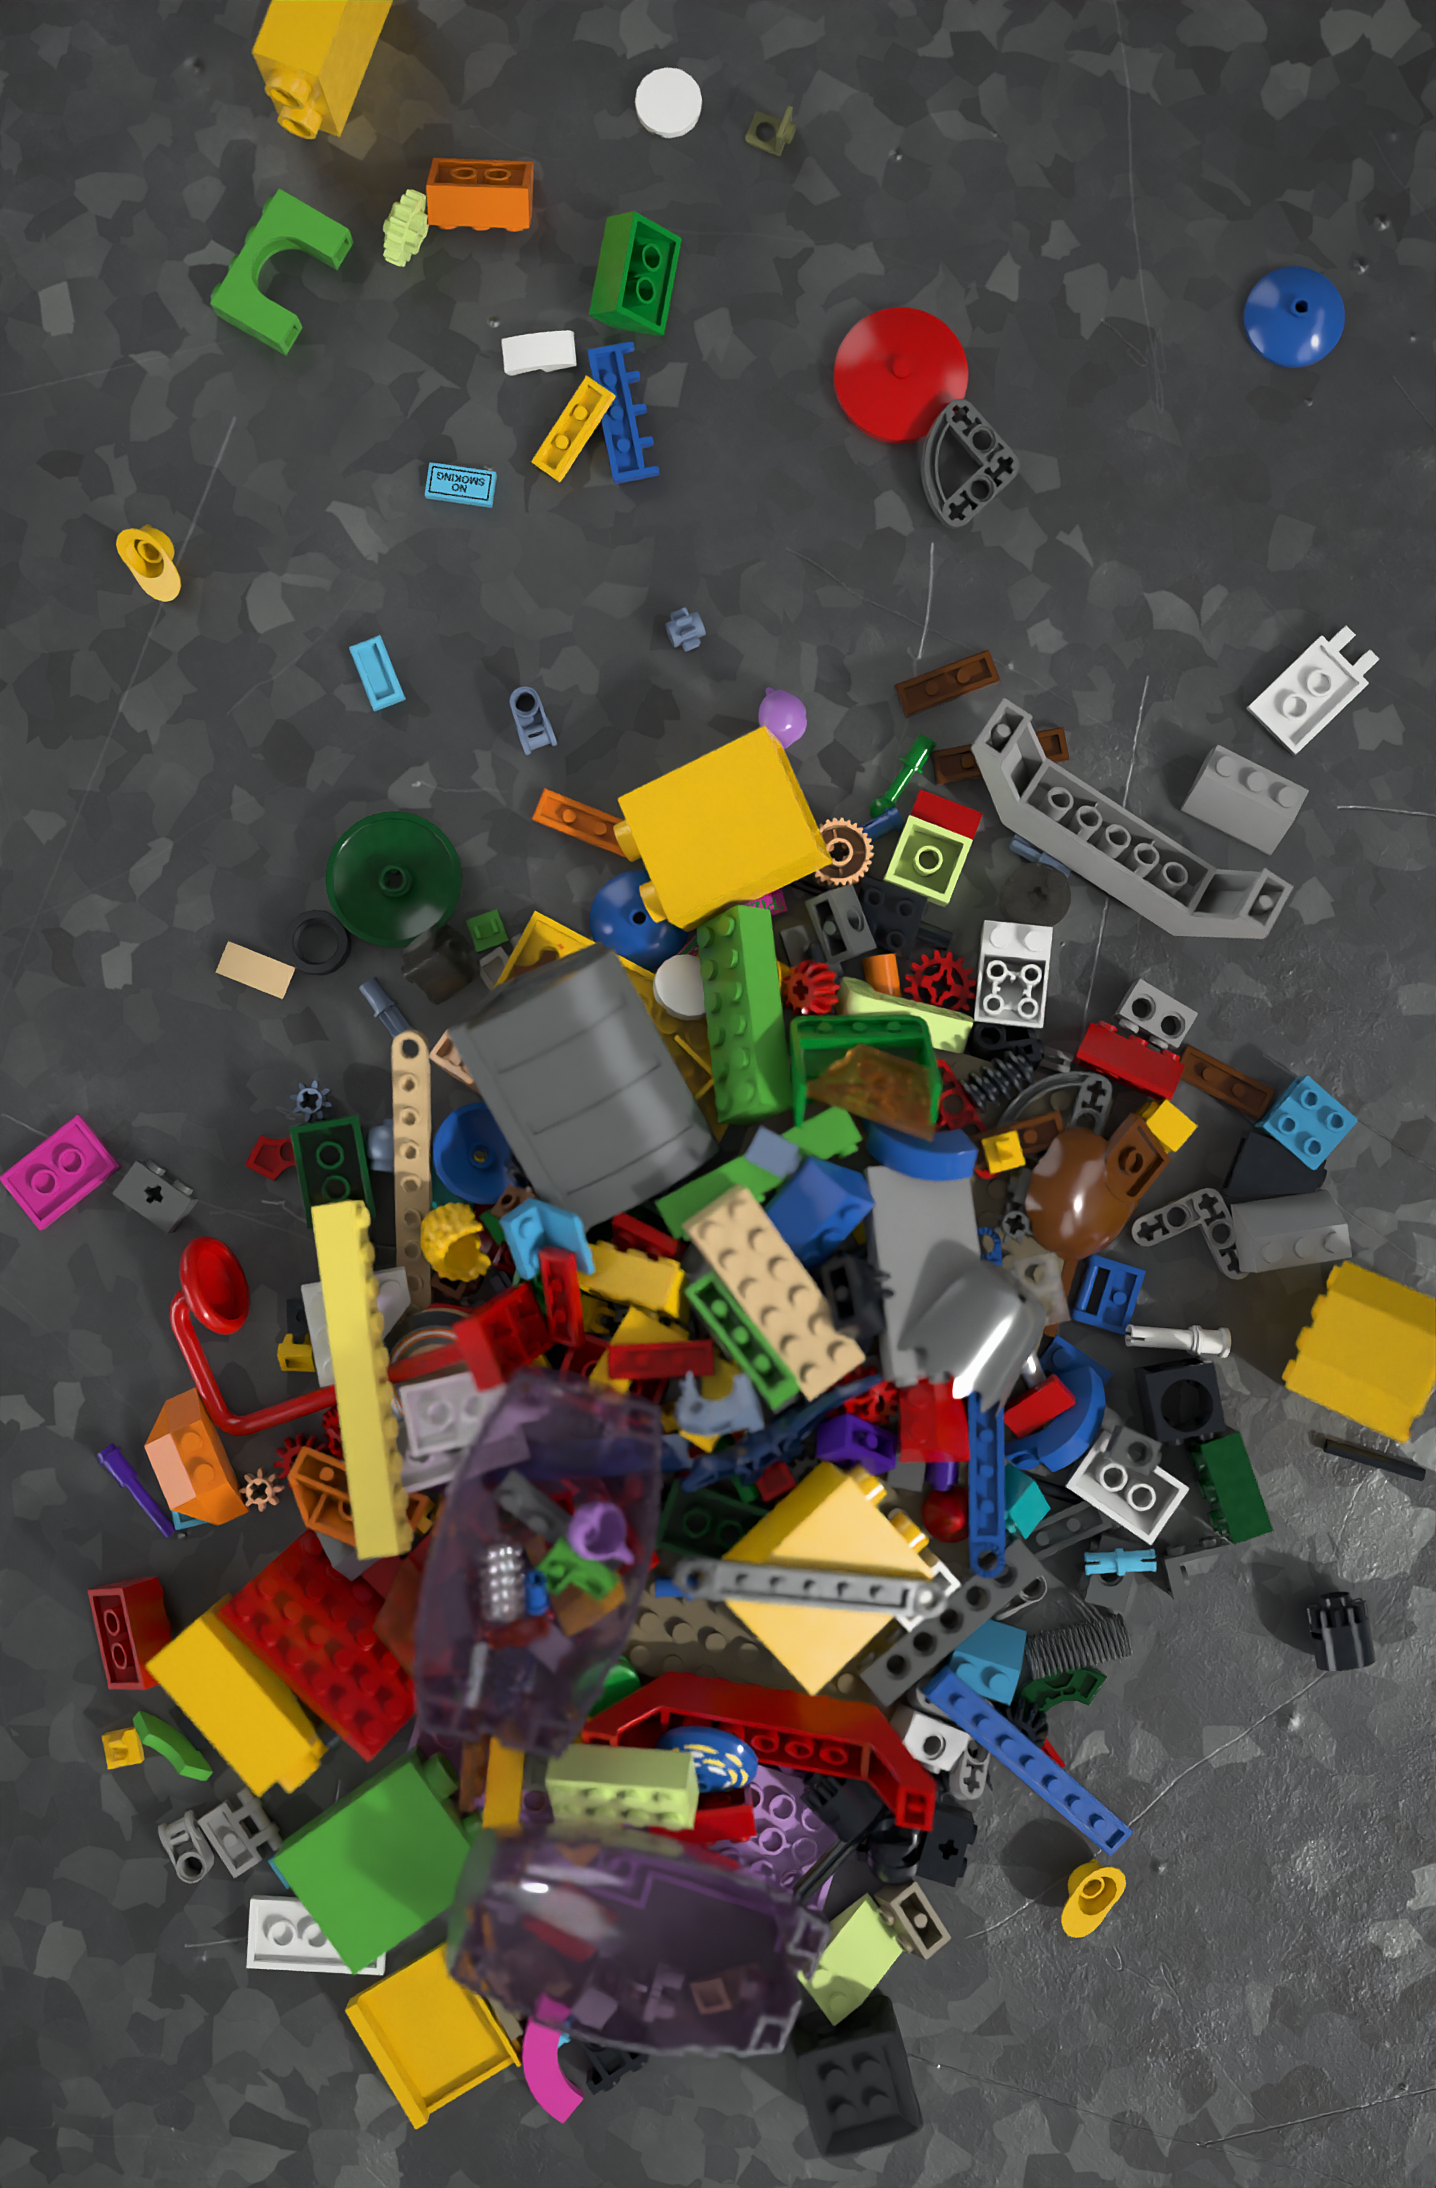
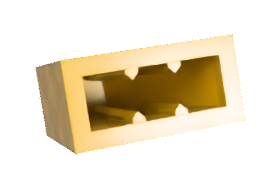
M517 1721L494 1723L490 1744L482 1833L517 1836L524 1800V1791L522 1790L527 1760L529 1725L520 1724Z

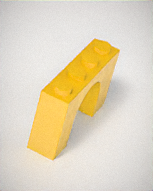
M642 1306L640 1310L631 1307L610 1344L690 1341L688 1337L691 1333L674 1323L671 1324L670 1328H667L657 1322L661 1315L645 1306ZM715 1347V1376L702 1377V1393L700 1397L709 1402L727 1398L735 1386L733 1377L744 1374L733 1359L729 1364L718 1358L721 1351ZM607 1349L589 1378L591 1382L621 1399L632 1380H608ZM683 1429L680 1432V1435L709 1452L713 1451L722 1435L703 1437L684 1433Z

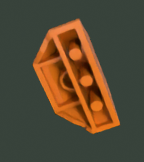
M197 1387L166 1400L144 1448L170 1510L217 1526L250 1512L249 1506H245L247 1501L244 1494L239 1493L241 1487L215 1425L205 1409Z
M303 1446L288 1475V1479L306 1527L357 1548L346 1463ZM417 1492L408 1493V1506L405 1508L407 1523H410L413 1532L416 1530L430 1500L429 1497Z

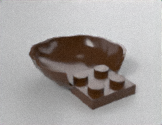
M1130 1113L1109 1140L1102 1138L1085 1127L1069 1128L1054 1139L1047 1154L1041 1158L1033 1170L1025 1201V1208L1028 1218L1032 1223L1033 1234L1038 1244L1045 1250L1055 1253L1066 1262L1080 1260L1107 1248L1121 1232L1123 1226L1137 1208L1139 1199L1171 1161L1141 1115Z

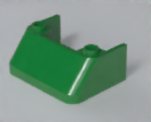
M915 1015L799 1016L791 1022L789 1033V1072L795 1128H802L805 1104L816 1103L823 1098L825 1085L891 1084L894 1095L900 1100L907 1103L923 1102L927 1125L935 1126L941 1091V1079L929 1026L923 1018Z

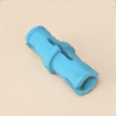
M1115 1548V1552H1084V1562H1099V1565H1086L1085 1572L1086 1575L1117 1572V1576H1123L1125 1572L1132 1571L1156 1572V1562H1141V1559L1156 1558L1154 1549L1123 1551V1548Z

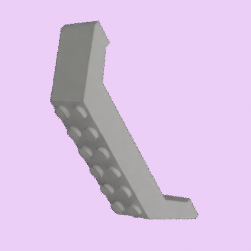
M1003 698L971 747L1003 825L1173 936L1264 939L1269 934L1293 889L1292 885L1266 868L1261 872L1216 869L1046 758L1030 723L1033 716L1006 698Z

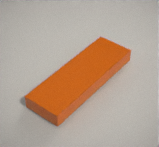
M544 788L532 821L626 858L614 832V825L624 820Z

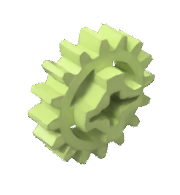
M407 189L406 194H402L400 203L395 202L382 230L385 232V243L383 245L386 248L383 254L386 257L385 261L399 267H404L406 261H410L411 253L417 254L419 252L420 245L426 237L429 225H427L428 209H426V195L413 189Z

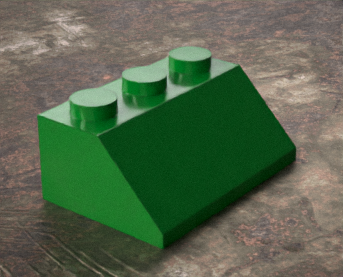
M635 211L607 217L589 316L615 329L659 337L664 336L682 238Z

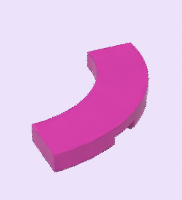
M542 1993L531 2010L524 2028L525 2034L522 2046L523 2068L528 2086L537 2102L553 2118L564 2124L584 2099L583 2091L569 2081L558 2064L557 2059L559 2038L569 2020L570 2009Z

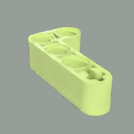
M842 977L841 987L836 996L839 1001L835 1003L838 1015L919 1016L929 1026L933 1048L954 1053L964 1052L974 1023L972 1017L961 1012L876 992L865 981L853 977Z

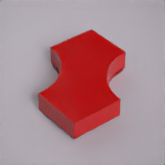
M260 1135L245 1166L272 1181H276L286 1169L296 1165L291 1136L285 1139H271Z

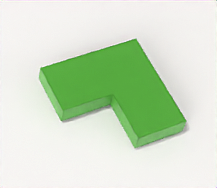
M563 1535L533 1568V1570L542 1571L546 1575V1590L556 1597L572 1582L595 1600L601 1602L620 1579L619 1576L597 1560L580 1557L572 1550L568 1539Z

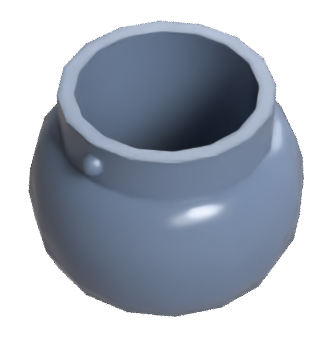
M383 1119L382 1125L374 1126L366 1135L364 1150L366 1158L369 1159L368 1170L395 1174L394 1120Z

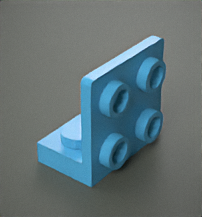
M1305 1075L1296 1077L1264 1114L1262 1120L1255 1124L1254 1128L1263 1136L1272 1135L1310 1170H1316L1358 1120L1313 1079Z
M530 1197L500 1220L520 1277L529 1280L541 1271L539 1251L545 1246L574 1252L576 1255L577 1271L587 1275H591L595 1271L591 1259L592 1252L587 1246L582 1231L583 1224L576 1214Z

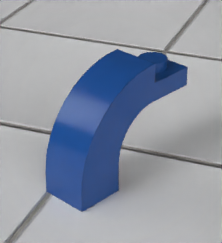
M881 1097L868 1099L866 1114L863 1115L862 1120L864 1130L869 1134L866 1150L877 1161L900 1174L922 1180L953 1181L972 1177L977 1149L962 1129L940 1133L917 1131L901 1123Z
M1089 1365L1057 1376L1075 1396L1076 1404L1057 1415L1053 1422L1041 1432L1004 1444L1005 1457L1018 1470L1033 1469L1040 1463H1044L1052 1472L1060 1470L1080 1457L1094 1441L1104 1418L1105 1392L1102 1379Z

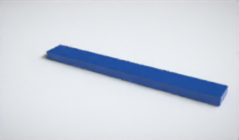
M946 1665L922 1690L930 1701L1110 1857L1132 1835L1133 1830L1128 1824Z

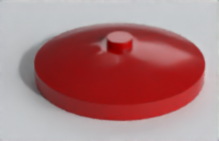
M908 307L880 310L858 322L841 343L834 367L836 397L848 420L869 437L892 444H908L926 439L934 420L940 412L955 399H964L968 383L966 355L954 332L934 315Z

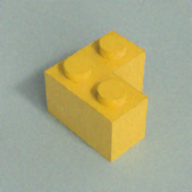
M1167 1099L1153 1100L1150 1103L1146 1101L1135 1113L1141 1115L1167 1154L1168 1152H1176L1198 1127Z

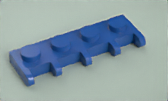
M624 342L587 350L593 380L616 396L601 419L614 485L655 477L660 474L658 466L645 468L642 448L651 447L654 445L653 437L639 438L635 416L647 413L646 404H632L628 385L629 383L641 380L640 372L632 371L626 373L622 355L635 350L633 342Z

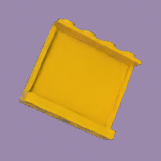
M455 1935L350 1998L345 2009L346 2014L415 2130L426 2124L429 2115L435 2110L514 2062L517 2068L523 2062V2038L520 2035L511 2040L477 1980L479 1973H477L471 1963L473 1957L468 1946L464 1942L459 1943Z

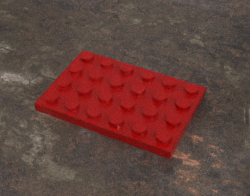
M310 1528L219 1609L215 1616L368 1763L456 1671L453 1668V1662L451 1660L447 1662L446 1658L439 1654L361 1575L351 1581L334 1569L316 1532Z

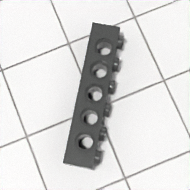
M1013 1532L1009 1536L1005 1534V1564H1008L1006 1576L1000 1579L980 1577L971 1569L970 1563H968L964 1568L965 1574L958 1579L961 1585L945 1599L946 1605L943 1606L944 1609L938 1612L939 1615H934L932 1618H924L910 1632L904 1626H895L885 1636L886 1642L876 1650L874 1647L870 1648L859 1658L858 1662L860 1664L856 1666L859 1676L885 1707L1045 1571ZM990 1551L982 1559L977 1557L978 1566L983 1570H991L997 1563V1556L993 1551ZM973 1586L982 1587V1595L978 1600H966V1593L969 1588ZM944 1610H956V1617L951 1623L943 1624L939 1621L940 1614ZM919 1632H928L930 1634V1639L924 1646H915L913 1644V1638ZM898 1654L904 1657L900 1667L890 1669L886 1666L890 1656Z

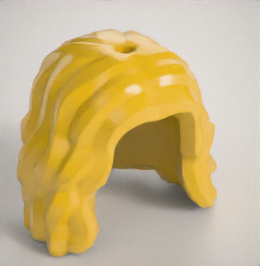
M449 1202L444 1206L433 1209L421 1222V1250L427 1262L432 1265L434 1270L438 1271L440 1278L447 1277L451 1281L460 1279L464 1282H469L472 1279L478 1278L479 1274L485 1275L490 1267L488 1256L479 1251L481 1242L475 1231H481L482 1226L474 1220L475 1214L469 1204Z

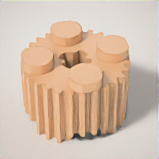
M833 818V821L830 822L828 819L825 825L819 824L818 828L829 854L833 853L834 847H841V852L846 851L847 856H844L841 862H837L833 858V863L810 873L809 876H812L813 881L818 885L826 886L827 889L830 886L836 889L837 887L840 888L851 884L856 885L866 875L872 863L873 853L871 851L873 846L870 845L872 840L867 838V833H862V827L857 828V823L851 825V820L846 822L844 818H841L840 821Z

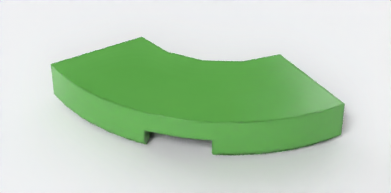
M138 1711L132 1720L141 1743L161 1753L174 1766L179 1775L207 1781L213 1772L200 1751H196L192 1743L184 1735L166 1722L146 1712Z

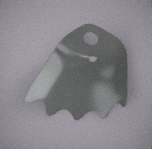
M982 1259L966 1271L906 1333L897 1348L900 1351H906L914 1347L925 1348L927 1350L925 1375L932 1376L941 1371L949 1370L955 1378V1397H961L972 1391L981 1392L980 1413L985 1412L996 1401L1000 1400L996 1413L997 1417L1043 1332L1046 1321V1309L1043 1302L1006 1269ZM1005 1274L1011 1277L1020 1287L1015 1285ZM1018 1293L1026 1297L1024 1303L1019 1300Z

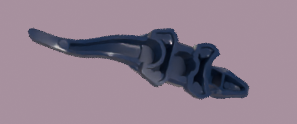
M870 1374L861 1379H854L846 1385H838L828 1393L821 1392L818 1398L810 1401L806 1400L803 1406L797 1409L792 1408L787 1414L780 1417H774L772 1421L764 1424L765 1429L754 1432L748 1429L742 1434L741 1440L734 1446H728L725 1450L721 1451L716 1450L715 1452L697 1455L693 1460L691 1472L679 1481L681 1489L685 1492H690L712 1484L720 1478L733 1475L739 1476L740 1484L743 1487L754 1484L764 1475V1469L778 1460L781 1463L789 1462L803 1450L801 1440L830 1411L882 1382V1376Z

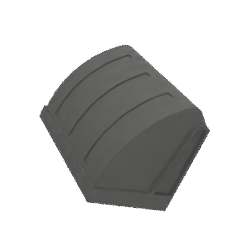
M602 941L497 985L447 1032L541 1201L576 1214L583 1224V1234L592 1225L635 1206L677 1182L713 1157L721 1148L613 947H604Z

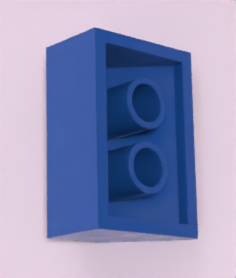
M809 1156L762 1211L802 1268L808 1271L827 1259L875 1205V1201L863 1174Z

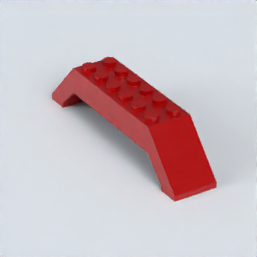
M669 1671L588 1720L583 1725V1745L655 1750L657 1741L662 1734L675 1728L698 1726L720 1730L746 1743L754 1751L760 1763L867 1781L897 1816L896 1825L928 1831L932 1829L936 1784L879 1709L864 1702H848L836 1700L825 1695L813 1696L801 1694L790 1689L778 1690L766 1688L755 1683L743 1684L731 1682L725 1678L713 1679L696 1676L690 1672L678 1673Z

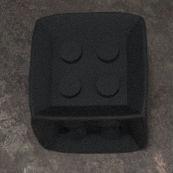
M888 1996L867 1997L858 2008L835 2026L822 2009L805 2014L791 2023L790 2041L793 2055L796 2058L801 2094L812 2134L821 2156L839 2157L867 2151L901 2141L921 2130L923 2124L921 2110L913 2088L908 2058L892 2001Z

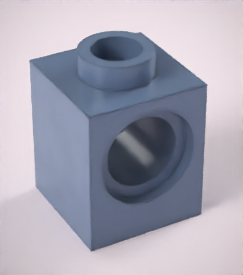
M760 1127L744 1159L783 1179L785 1173L793 1174L801 1156L796 1154L799 1146Z

